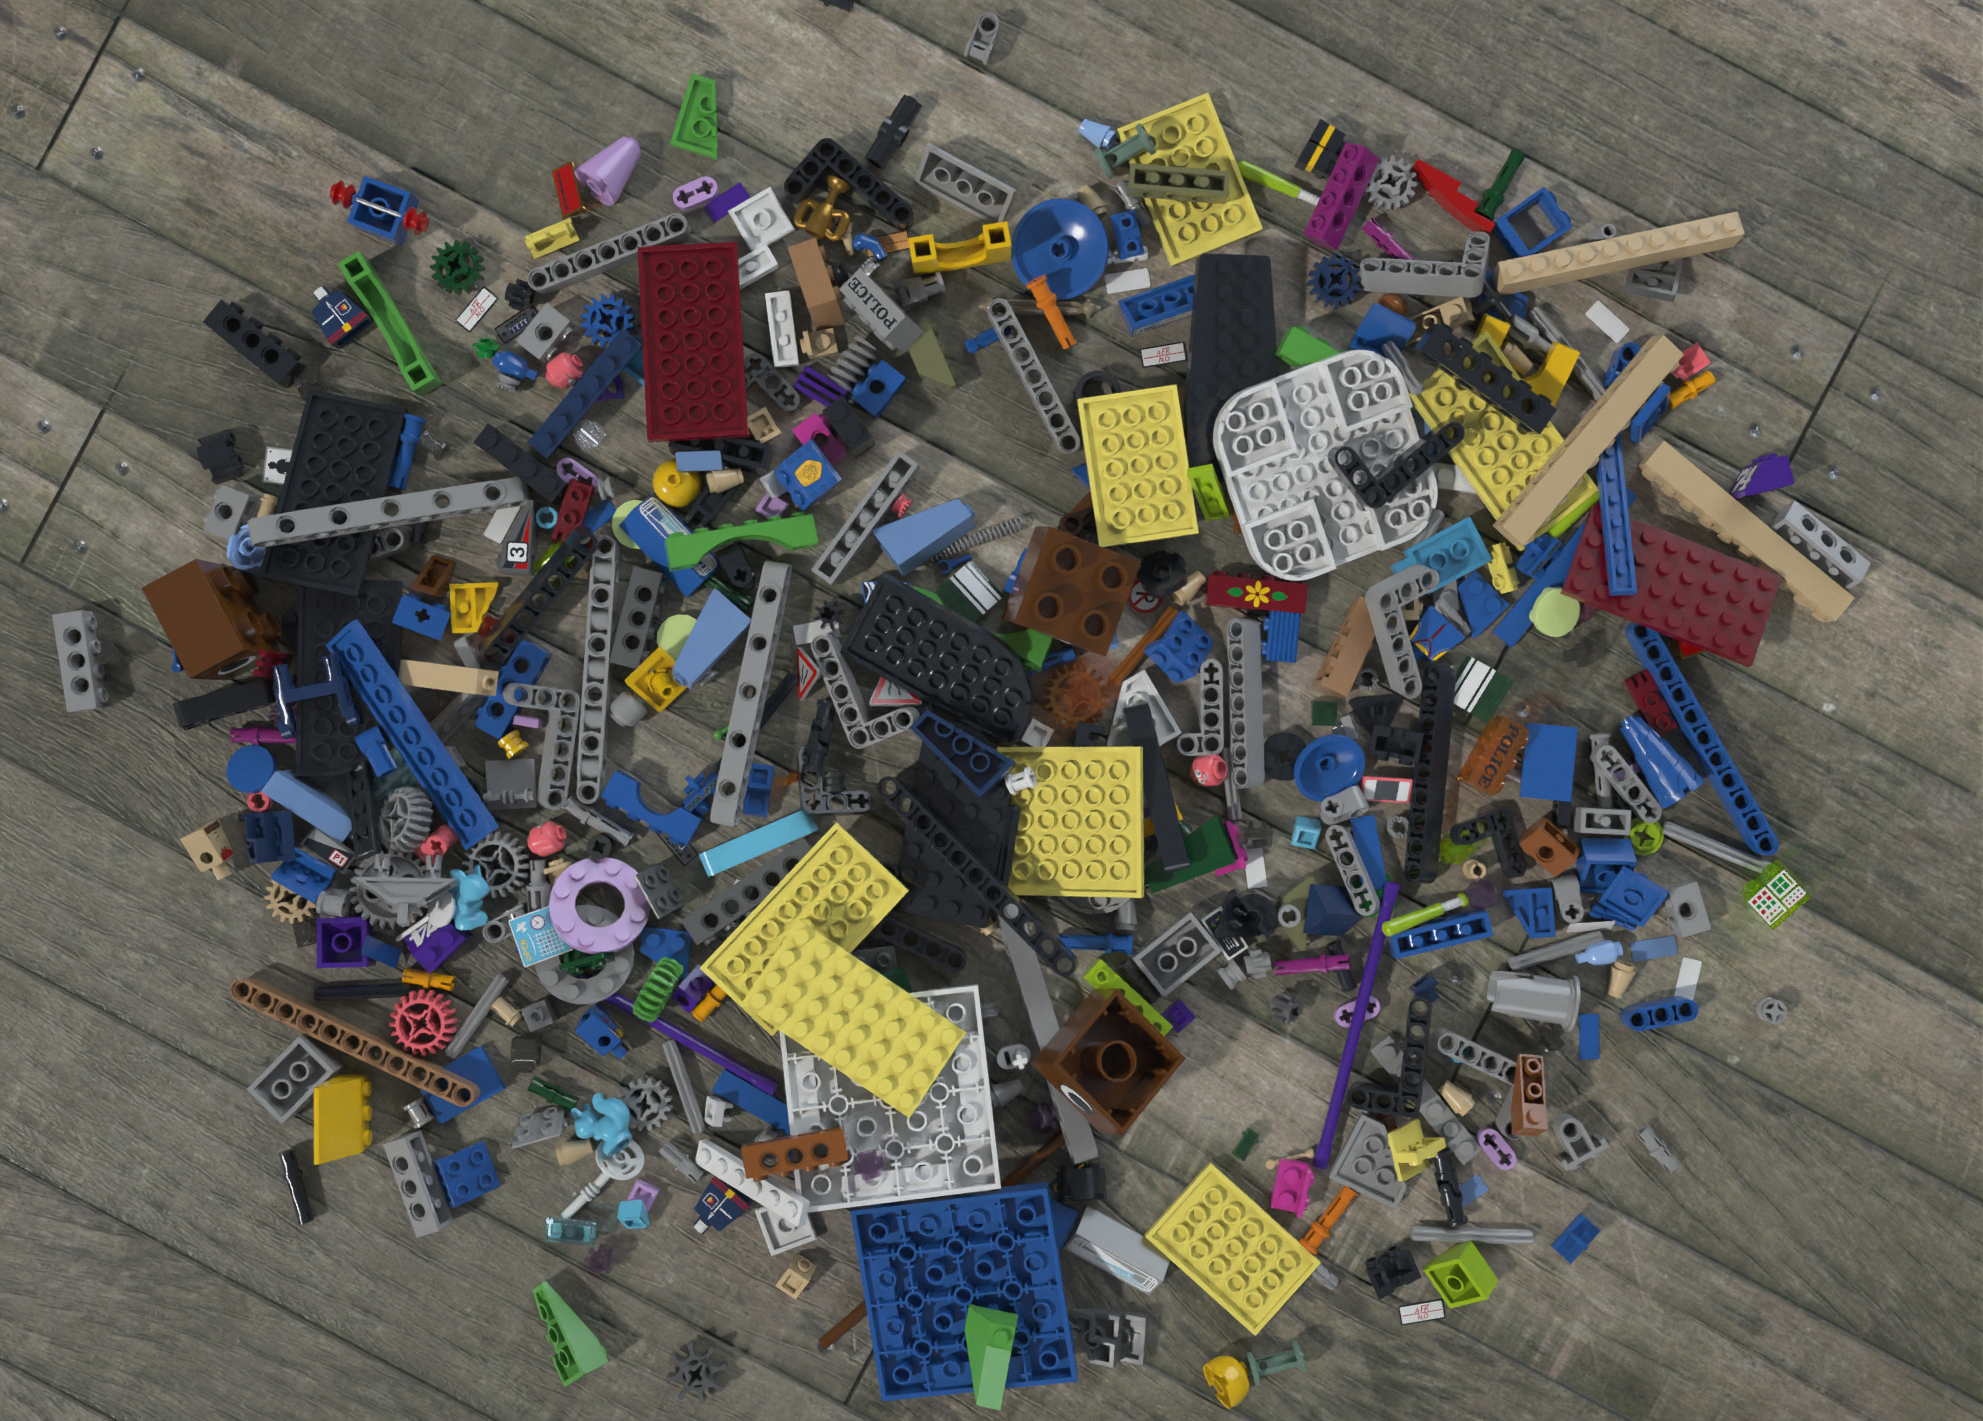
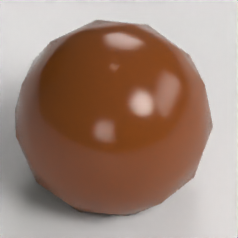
M1388 293L1378 299V304L1405 317L1407 304L1400 295Z

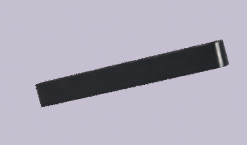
M1431 664L1423 672L1417 732L1423 733L1424 736L1419 762H1414L1404 876L1410 883L1431 884L1435 881L1438 872L1456 685L1455 670L1449 666Z

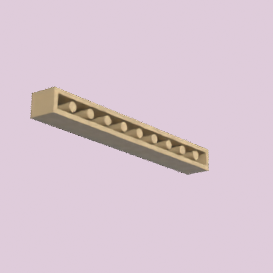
M1737 211L1501 261L1497 263L1491 273L1496 293L1504 296L1731 248L1738 243L1745 233Z
M1651 336L1493 526L1513 545L1524 546L1530 543L1536 535V530L1550 520L1552 511L1566 501L1567 493L1582 482L1583 474L1597 464L1600 459L1599 455L1613 445L1616 440L1614 437L1631 423L1630 418L1635 412L1640 411L1647 403L1646 399L1651 393L1657 391L1667 374L1672 373L1679 366L1678 361L1684 354L1666 336Z
M1662 441L1655 444L1637 466L1642 470L1641 473L1646 479L1655 481L1661 486L1660 489L1664 494L1675 497L1680 502L1681 508L1687 512H1693L1699 517L1698 521L1703 526L1715 530L1718 533L1717 537L1721 541L1733 545L1737 549L1738 555L1744 559H1750L1756 564V567L1782 576L1778 588L1790 592L1794 596L1793 600L1801 606H1807L1813 611L1812 615L1821 622L1837 621L1855 599L1667 442Z

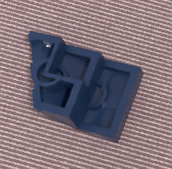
M291 811L238 814L239 821L245 822L246 826L243 838L250 863L259 864L296 860Z

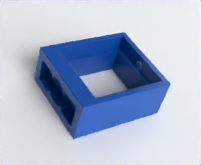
M1545 187L1494 222L1495 225L1492 231L1512 259L1538 253L1573 227L1570 224L1571 220L1565 211H1561L1556 204V197L1551 191H1547ZM1537 202L1556 229V232L1528 250L1509 223V220Z

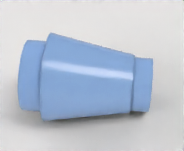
M1087 119L1083 120L1079 128L1080 134L1102 150L1108 151L1114 144L1117 136L1112 127Z

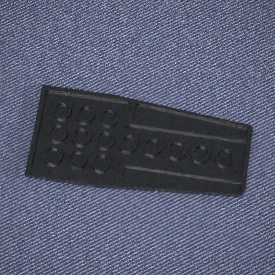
M1203 253L1196 258L1184 404V438L1189 468L1212 464L1219 481L1225 480L1214 449L1213 430L1221 408L1236 393L1279 376L1278 357L1275 355L1277 343L1271 260L1267 255Z

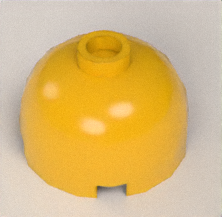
M676 458L664 461L657 467L653 474L652 484L655 494L661 501L670 507L683 508L694 503L693 501L701 494L703 481L699 471H677Z
M1227 1355L1217 1356L1203 1366L1204 1375L1209 1386L1214 1385L1218 1391L1215 1396L1225 1407L1231 1409L1245 1399L1249 1392L1250 1382L1248 1375L1250 1373L1244 1362L1241 1361L1239 1363L1235 1358Z

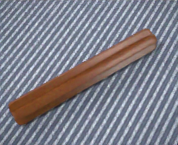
M1169 606L1110 675L1109 680L1114 685L1119 686L1146 655L1144 649L1147 644L1158 640L1164 634L1178 613V610Z

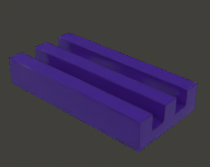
M806 365L803 368V372L799 375L797 382L793 385L795 389L825 407L831 403L801 386L803 382L834 401L839 397L807 378L808 374L841 393L839 397L843 396L845 398L848 393L847 390Z

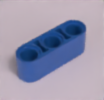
M1673 996L1627 1006L1621 1011L1620 1020L1625 1026L1635 1031H1645L1694 1020L1698 1015L1699 1009L1693 1000L1683 996ZM1683 1003H1686V1011L1683 1014H1680V1006ZM1659 1008H1662V1016L1659 1019H1656V1011ZM1638 1013V1021L1635 1024H1632V1015Z

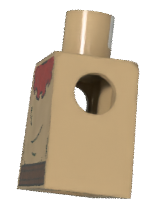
M218 819L180 838L201 872L212 868L217 880L232 874L226 860L234 856V852Z

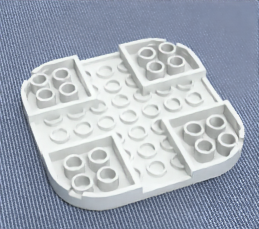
M1350 350L1337 353L1246 388L1232 396L1221 408L1213 430L1215 453L1248 550L1255 562L1266 572L1294 581L1314 578L1337 569L1336 566L1377 550L1383 551L1406 542L1418 535L1429 523L1427 520L1432 510L1436 508L1438 497L1437 482L1432 466L1383 506L1373 509L1362 506L1356 500L1328 462V453L1333 447L1347 446L1357 453L1373 476H1376L1420 440L1410 410L1413 405L1406 383L1399 369L1388 358L1368 350ZM1344 451L1338 454L1340 464L1346 461V453ZM1412 458L1407 462V469L1411 471L1415 466ZM1359 471L1353 474L1355 484L1361 480V473ZM1393 474L1387 479L1389 487H1392L1395 483ZM1374 490L1368 493L1369 503H1372L1376 498Z

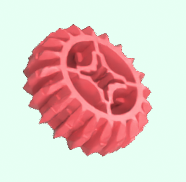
M420 989L418 993L414 990L409 992V997H401L402 1003L398 1002L394 1005L397 1011L392 1012L390 1016L396 1019V1021L390 1022L389 1026L396 1027V1030L391 1033V1036L398 1035L400 1038L396 1041V1044L405 1043L403 1051H408L412 1047V1055H417L421 1052L422 1056H426L429 1051L435 1054L438 1052V1048L444 1049L447 1047L446 1042L453 1040L450 1033H455L457 1028L451 1024L458 1022V1018L451 1017V1014L455 1013L456 1009H448L447 1006L451 1004V1001L443 1002L444 994L441 993L435 997V990L433 989L428 993L425 989ZM417 1003L430 1005L424 1012L411 1009ZM436 1013L439 1014L441 1025L436 1021ZM426 1017L427 1025L421 1028V1022L423 1021H420V1019ZM407 1021H409L412 1026L411 1032L407 1027ZM423 1033L437 1036L432 1041L418 1039Z

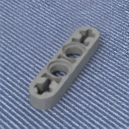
M1606 744L1595 746L1591 753L1593 762L1640 820L1648 823L1658 821L1662 815L1661 806L1618 751ZM1601 752H1608V759L1615 763L1610 765L1608 761L1601 759L1603 756ZM1622 767L1625 771V776L1622 780L1616 781L1614 771ZM1633 786H1637L1640 790L1639 796L1636 799H1630L1629 790ZM1642 802L1646 806L1652 808L1650 810L1652 813L1651 816L1645 815L1647 813V810L1644 808V806L1640 805Z
M1332 825L1326 831V841L1354 907L1361 915H1373L1379 910V898L1352 835L1346 826ZM1336 831L1343 833V836L1340 837L1341 842L1333 838L1336 835ZM1345 844H1348L1349 846L1346 848H1341L1340 850L1337 849V847H1341ZM1346 851L1352 853L1354 858L1353 863L1349 866L1345 865L1342 861V855ZM1355 874L1363 878V885L1359 889L1355 888L1352 884V878ZM1368 890V893H1365L1364 897L1363 895L1357 896L1358 892ZM1365 899L1372 901V905L1369 906L1370 911L1362 906L1365 903Z

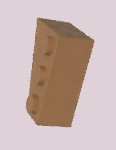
M812 238L787 247L816 330L830 329L845 324L838 304L842 300L838 286L832 287L831 281L835 280L831 266L826 267L824 261L828 260L824 246L819 247L816 238Z

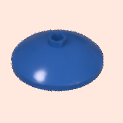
M1332 734L1320 737L1307 745L1298 756L1294 766L1295 784L1305 797L1323 802L1327 797L1338 794L1359 783L1365 769L1364 753L1352 738L1345 735Z

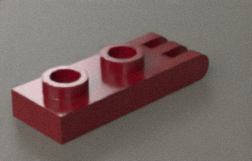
M574 478L569 480L552 534V541L557 542L560 534H563L561 538L562 544L576 527L584 525L595 486Z
M259 650L258 655L261 657L259 660H256L255 665H258V669H254L253 675L274 677L271 667L288 663L289 670L293 655L285 652Z
M1644 669L1641 671L1645 679L1644 681L1637 673L1633 675L1636 683L1635 686L1630 678L1625 679L1624 683L1644 722L1661 737L1678 728L1650 672L1648 669Z

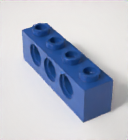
M522 639L510 653L512 657L508 664L504 663L498 673L500 678L497 682L496 696L486 695L488 698L486 704L477 710L474 717L476 719L474 726L499 740L509 734L514 725V716L520 714L523 707L508 704L504 700V688L511 681L514 683L536 685L553 655L529 640ZM522 660H525L528 663V669L522 674L518 669V665ZM517 689L514 693L516 701L522 696L520 689ZM498 703L504 706V713L500 717L495 713V706Z
M1477 909L1423 922L1398 934L1386 936L1390 955L1400 959L1491 937L1493 932L1488 912Z

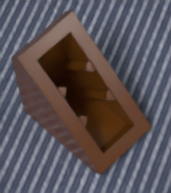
M432 555L413 583L412 589L446 598L456 562Z

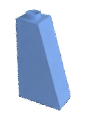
M955 499L876 528L872 533L877 544L904 577L976 527L973 520L975 513L968 504L963 505L959 499Z
M716 588L711 592L673 666L672 674L674 675V680L682 687L686 685L690 690L750 628L751 619Z
M295 770L275 771L261 790L265 795L341 843L353 841L350 811L303 776H295Z

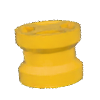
M518 729L510 732L497 743L500 748H504L506 757L509 760L529 747V744L520 738L521 733Z

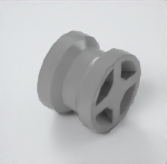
M1233 959L1228 961L1226 967L1216 970L1231 990L1235 988L1236 983L1247 979Z
M1771 997L1761 998L1755 1007L1757 1016L1761 1020L1772 1024L1783 1022L1788 1014L1786 1005L1782 1001Z

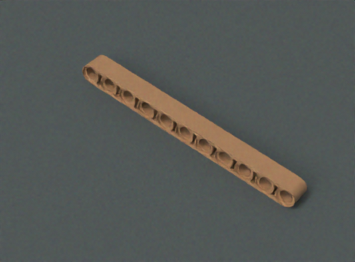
M255 978L236 980L230 987V995L234 1000L457 1106L466 1107L476 1102L480 1097V1088L474 1082L418 1055H412L409 1051H403V1048ZM244 984L249 987L247 996L242 991ZM266 994H268L271 998V1004L269 1006L266 1005L264 1002V997ZM288 1004L293 1008L292 1016H289L286 1012ZM310 1015H312L315 1018L314 1027L310 1026L308 1023V1017ZM332 1025L337 1028L338 1033L336 1037L330 1034V1027ZM353 1036L358 1037L360 1041L358 1048L352 1044ZM376 1046L382 1050L380 1058L374 1055V1048ZM397 1057H401L404 1061L402 1069L396 1065ZM419 1067H422V1068L425 1069V1071H426V1078H425V1079H421V1078L419 1077V1075H418V1069H419ZM441 1078H445L448 1081L449 1086L447 1090L441 1088ZM463 1088H466L470 1091V1100H466L463 1098Z

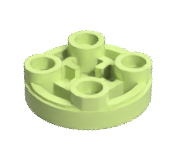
M1546 587L1536 599L1533 609L1529 613V618L1534 622L1535 627L1541 633L1551 637H1560L1569 633L1577 624L1580 616L1579 601L1560 594L1562 589L1560 587Z

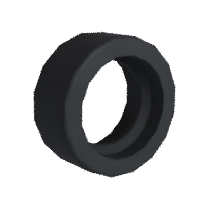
M1094 370L1086 373L1080 378L1075 388L1074 400L1077 408V399L1084 398V389L1090 382L1103 381L1111 388L1112 394L1121 393L1117 379L1106 371Z

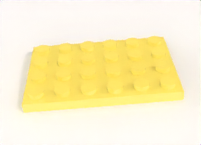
M1209 93L1117 129V135L1122 143L1136 135V125L1142 123L1148 134H1150L1155 146V154L1151 155L1145 150L1129 159V165L1135 163L1230 171L1229 194L1225 204L1143 198L1148 212L1153 218L1152 222L1171 268L1197 258L1198 255L1212 252L1262 232L1263 227Z
M1177 384L1077 399L1098 545L1106 548L1198 534L1193 491L1187 477L1189 464Z
M1211 1162L1202 1169L1144 1234L1152 1244L1255 1336L1321 1264L1314 1254L1303 1247L1295 1237Z

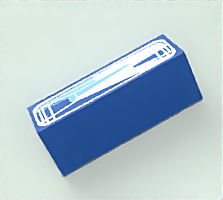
M1195 274L1119 300L1118 304L1129 336L1133 337L1192 316Z
M655 492L633 508L619 525L687 598L712 573L722 566L718 558L710 552L694 568L669 571L664 545L665 538H669V534L675 532H684V535L694 533L667 504L659 499Z

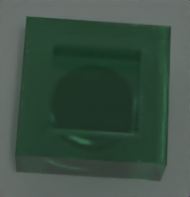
M1311 701L1310 725L1337 726V702Z

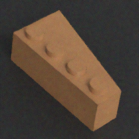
M1358 596L1355 598L1312 684L1338 698L1348 697L1357 674L1365 663L1366 654L1372 649L1376 640L1364 597Z

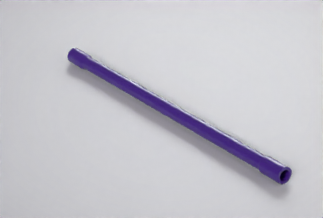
M1385 882L1380 911L1320 1142L1317 1145L1312 1164L1319 1169L1326 1170L1330 1159L1335 1130L1386 938L1382 931V924L1391 919L1400 889V884L1395 882Z
M583 973L579 975H570L577 979L590 978ZM617 992L605 999L610 1004L751 1082L755 1087L772 1096L779 1082L751 1069L658 1016L651 1023L638 1018L637 1015L633 1014L634 1002Z

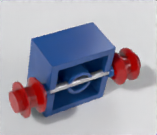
M367 176L363 177L358 194H356L354 185L350 184L346 188L345 183L341 180L337 184H333L330 189V198H332L334 205L342 202L345 209L353 205L347 222L359 231L403 246L407 233L412 228L415 229L416 235H420L428 229L429 218H427V213L422 211L420 214H417L416 209L419 200L410 192Z

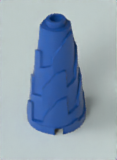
M1632 714L1620 722L1623 726L1620 728V731L1635 758L1634 762L1645 777L1647 786L1662 809L1684 798L1687 793L1693 792L1705 782L1685 758L1679 756L1667 740L1662 739L1640 716L1635 718Z

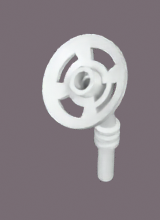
M602 1140L596 1149V1161L603 1172L594 1182L590 1181L588 1183L589 1186L586 1185L584 1187L585 1190L582 1189L580 1191L581 1194L561 1213L565 1220H569L587 1201L591 1202L592 1197L595 1198L596 1193H600V1188L610 1178L629 1180L640 1173L644 1165V1155L640 1146L634 1140H631L626 1146L635 1155V1158L632 1159L624 1150L612 1155V1157H608L603 1152L605 1141ZM603 1162L607 1163V1168L604 1166ZM631 1167H635V1169L631 1173L623 1175V1173L628 1172L631 1169Z

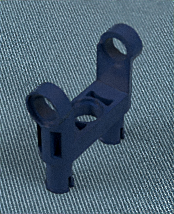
M338 653L322 657L327 679L321 682L295 687L291 682L288 663L271 667L277 687L274 695L280 715L278 727L283 739L295 737L294 725H296V719L291 702L337 693L342 717H345L348 726L360 724L359 710L357 704L353 703L348 679L345 675H342Z

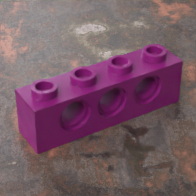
M1348 142L1345 143L1303 233L1316 245L1337 251L1380 160L1367 147Z

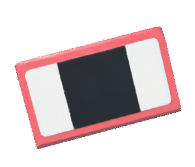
M1362 776L1360 779V789L1366 801L1409 803L1413 779Z

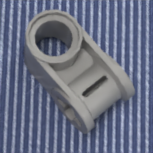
M986 12L979 17L974 31L967 42L964 51L965 57L972 56L983 61L984 65H988L1000 33V23L997 15ZM986 23L995 25V28L989 32L985 31L982 27Z
M1352 786L1324 799L1321 803L1320 817L1325 824L1332 826L1350 818L1361 816L1370 807L1360 787ZM1331 808V810L1336 811V813L1333 814L1331 811H1328V809Z
M1571 874L1549 879V887H1552L1553 903L1557 917L1564 922H1579L1583 918L1584 909L1576 875ZM1569 907L1574 909V912H1571L1570 916L1565 914V911H1568Z
M342 889L322 891L317 900L316 911L319 914L326 913L333 916L349 917L353 894L348 890Z
M523 903L485 924L483 928L484 938L491 943H496L512 936L508 920L525 915ZM494 924L501 927L502 934L500 937L494 936L491 932Z

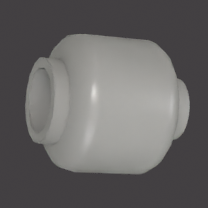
M625 690L610 705L612 711L610 715L622 727L626 725L635 726L647 712V707L644 704L646 701L636 692L632 693Z

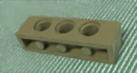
M1131 163L1128 172L1127 196L1225 204L1229 194L1230 171Z

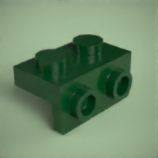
M573 948L572 951L563 954L565 963L559 965V970L568 972L569 975H579L584 973V969L604 968L606 963L615 961L614 951L589 954Z

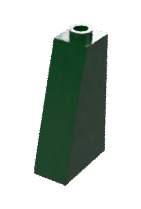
M1219 814L1211 817L1184 838L1191 868L1167 874L1162 857L1160 856L1144 869V886L1146 889L1150 888L1153 894L1231 865L1237 861Z

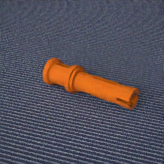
M1044 274L1028 282L1026 287L1032 291L1037 301V308L1043 309L1064 350L1069 348L1065 338H1067L1071 346L1077 341L1074 339L1055 303L1057 296L1050 291L1045 281L1047 277Z
M1344 1185L1319 1220L1312 1221L1310 1230L1298 1242L1316 1256L1318 1247L1325 1238L1328 1239L1330 1237L1331 1228L1358 1194Z

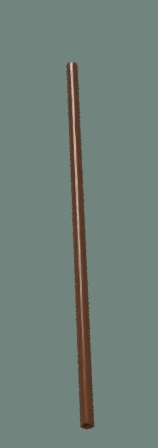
M1062 1130L1000 1182L1001 1187L1017 1185L1065 1144ZM865 1300L819 1339L824 1349L830 1347L867 1315Z

